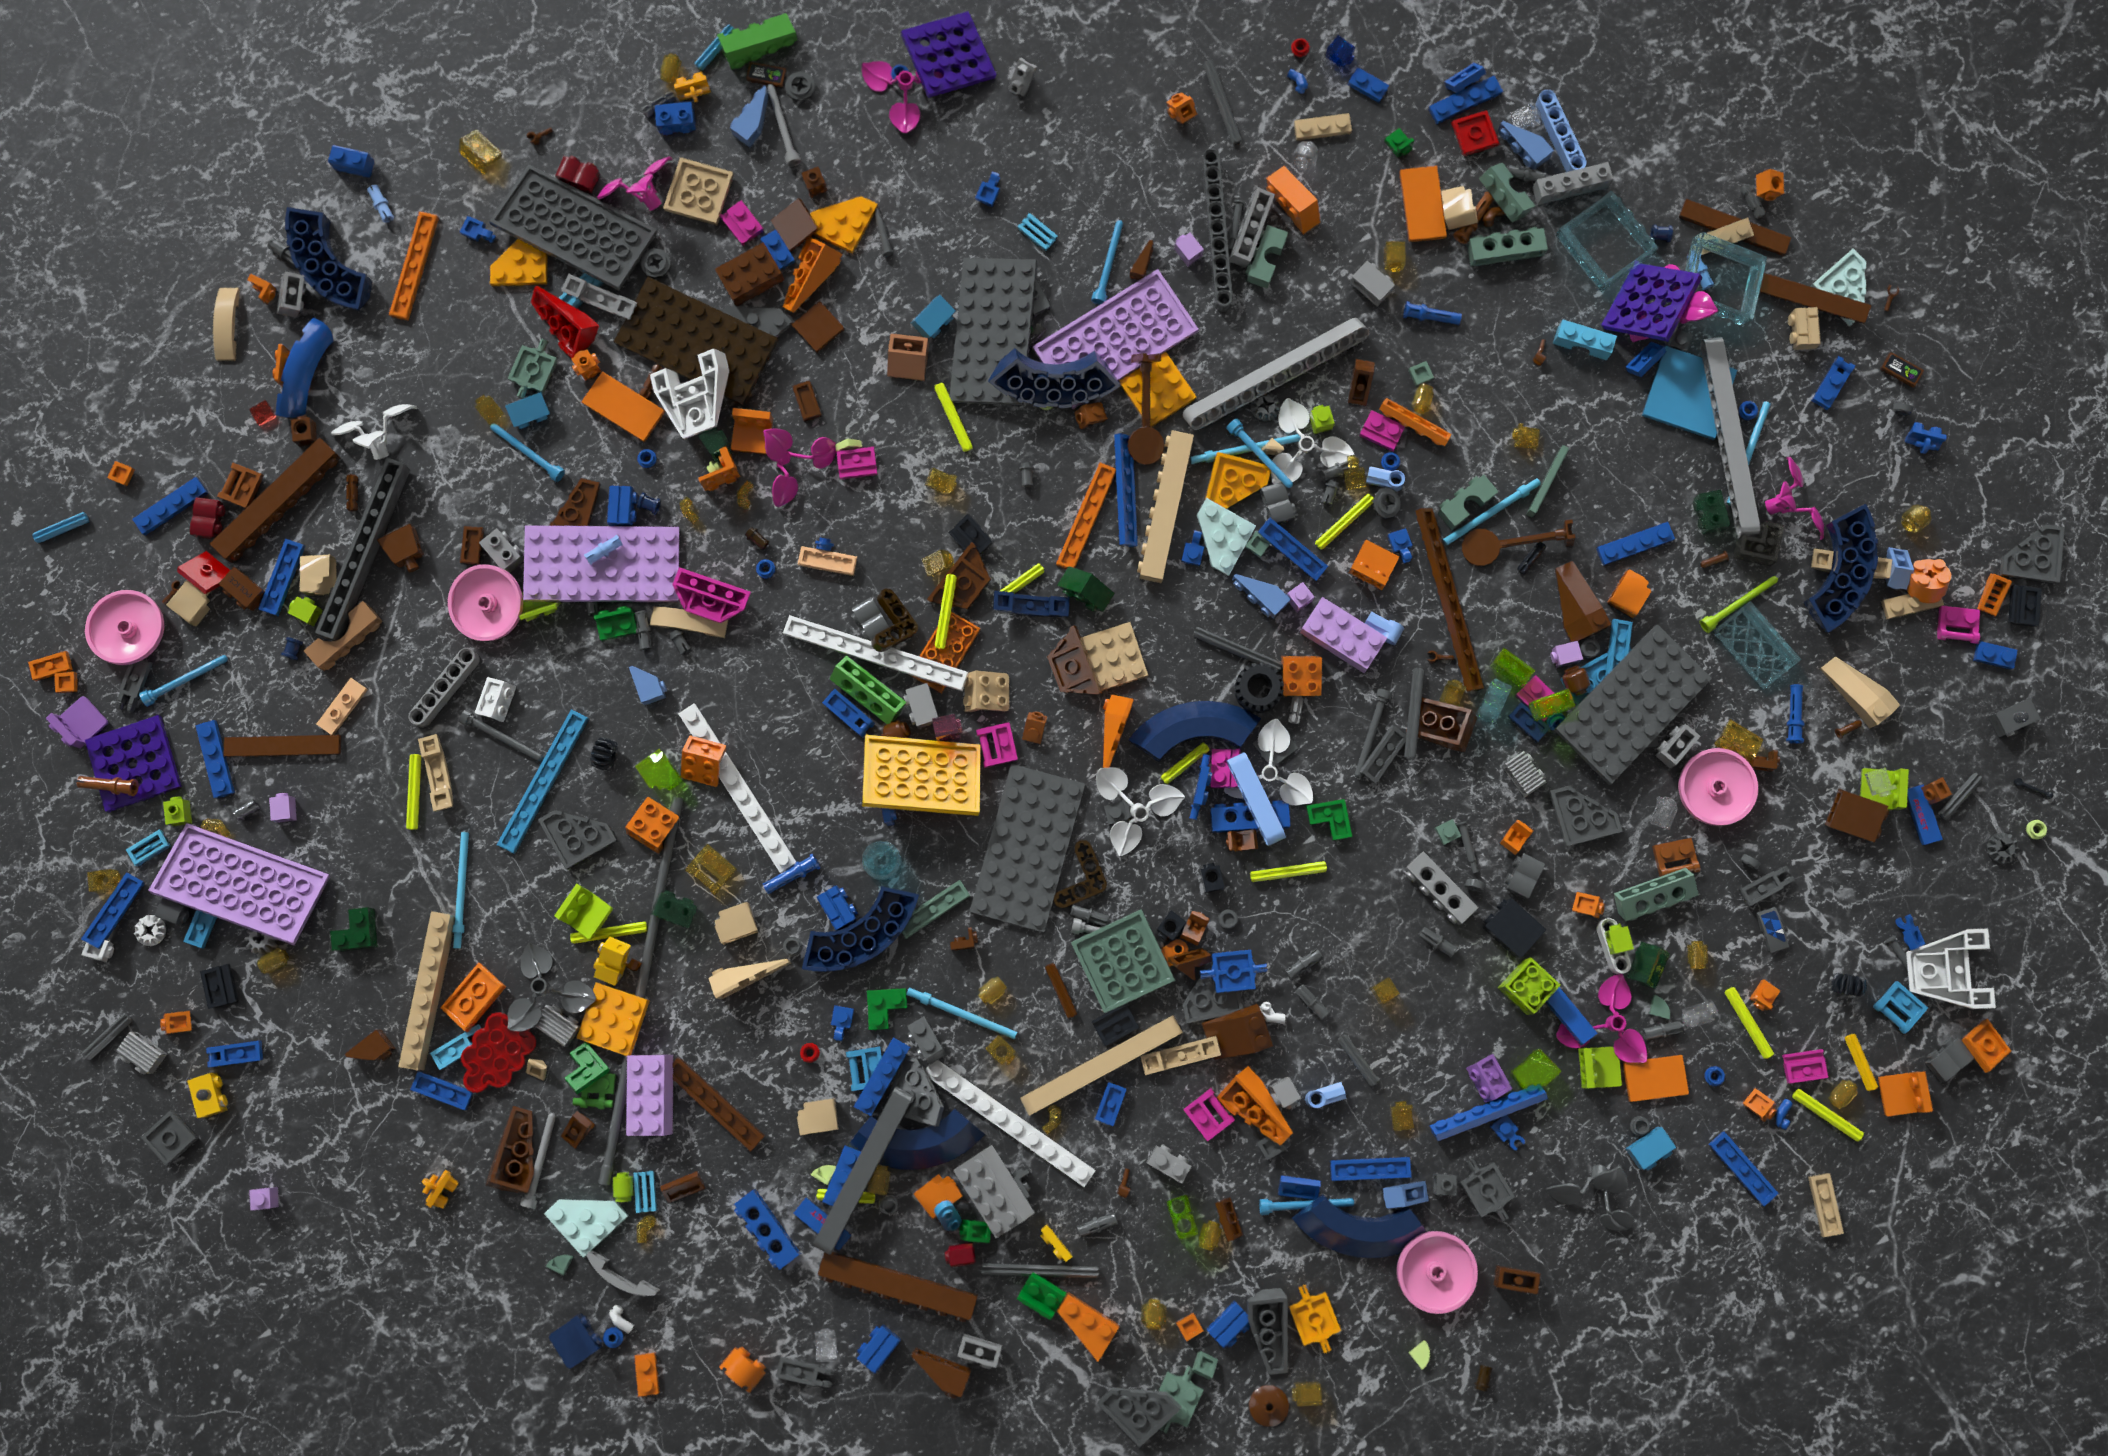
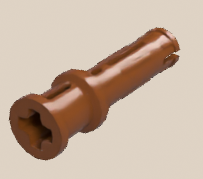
M1489 192L1484 193V196L1476 206L1478 222L1495 200ZM1478 223L1460 227L1458 231L1454 232V238L1462 244H1467L1472 232L1477 230Z
M79 776L77 779L84 782H77L78 788L111 791L115 795L125 793L129 796H135L139 789L136 779L128 781L116 777L110 780Z

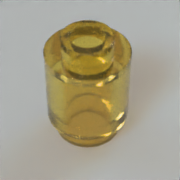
M672 53L664 55L660 69L661 80L668 83L675 82L682 63L679 56Z
M1420 384L1416 389L1411 405L1416 413L1424 414L1430 410L1434 396L1433 387Z
M1691 941V945H1687L1690 969H1706V964H1708V945H1703V941Z
M277 948L261 956L260 960L257 961V965L263 974H271L288 965L289 956L285 950Z
M997 976L994 979L991 978L978 989L981 992L978 996L985 1004L987 1002L992 1004L1005 993L1004 990L1007 987Z
M1842 1080L1832 1090L1828 1100L1838 1109L1846 1107L1857 1096L1858 1091L1856 1089L1858 1087L1850 1080Z
M1211 1220L1208 1223H1203L1198 1239L1199 1247L1214 1251L1222 1233L1219 1223Z

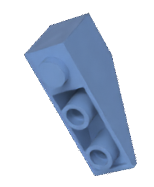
M765 86L754 94L750 104H746L741 115L731 123L732 135L748 147L752 146L762 132L769 96Z
M1502 121L1498 128L1500 137L1503 140H1507L1513 152L1519 154L1524 164L1533 170L1546 162L1554 152L1544 138L1505 121Z
M1237 574L1233 576V585L1239 591L1243 590L1253 604L1257 603L1261 607L1262 613L1267 617L1271 616L1274 619L1291 600L1278 586Z

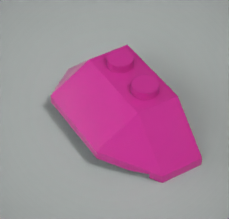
M680 567L672 584L686 612L718 623H722L744 611L751 594L750 591Z

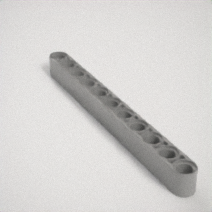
M1352 318L1187 407L1183 412V418L1192 429L1199 430L1364 341L1368 337L1369 330L1358 318Z
M1722 337L1702 339L1700 344L1736 533L1739 537L1759 534L1760 522L1724 340Z

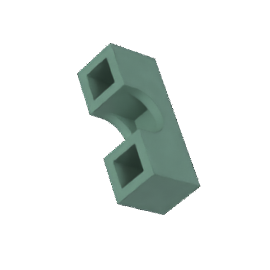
M1500 163L1491 166L1479 180L1511 222L1524 218L1535 205L1525 191L1518 193L1511 188L1509 181L1513 176L1506 166Z
M1267 225L1265 231H1261L1258 240L1261 243L1259 248H1255L1252 257L1255 259L1253 264H1248L1245 273L1248 275L1247 282L1268 289L1276 266L1268 263L1265 260V256L1270 253L1281 255L1288 232Z
M1482 475L1480 478L1478 476L1474 477L1468 483L1469 487L1465 490L1462 487L1454 494L1455 498L1451 501L1447 499L1439 506L1441 509L1437 514L1451 530L1459 526L1470 515L1464 508L1465 501H1475L1481 508L1499 492L1485 475Z

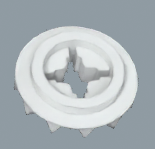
M146 915L139 919V922L135 925L134 935L137 941L145 946L157 945L165 937L166 925L162 919L155 917V915ZM146 926L153 927V935L146 934Z

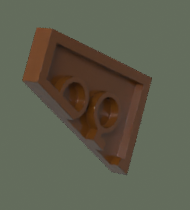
M581 478L569 495V499L563 508H560L558 515L549 526H589L601 484Z

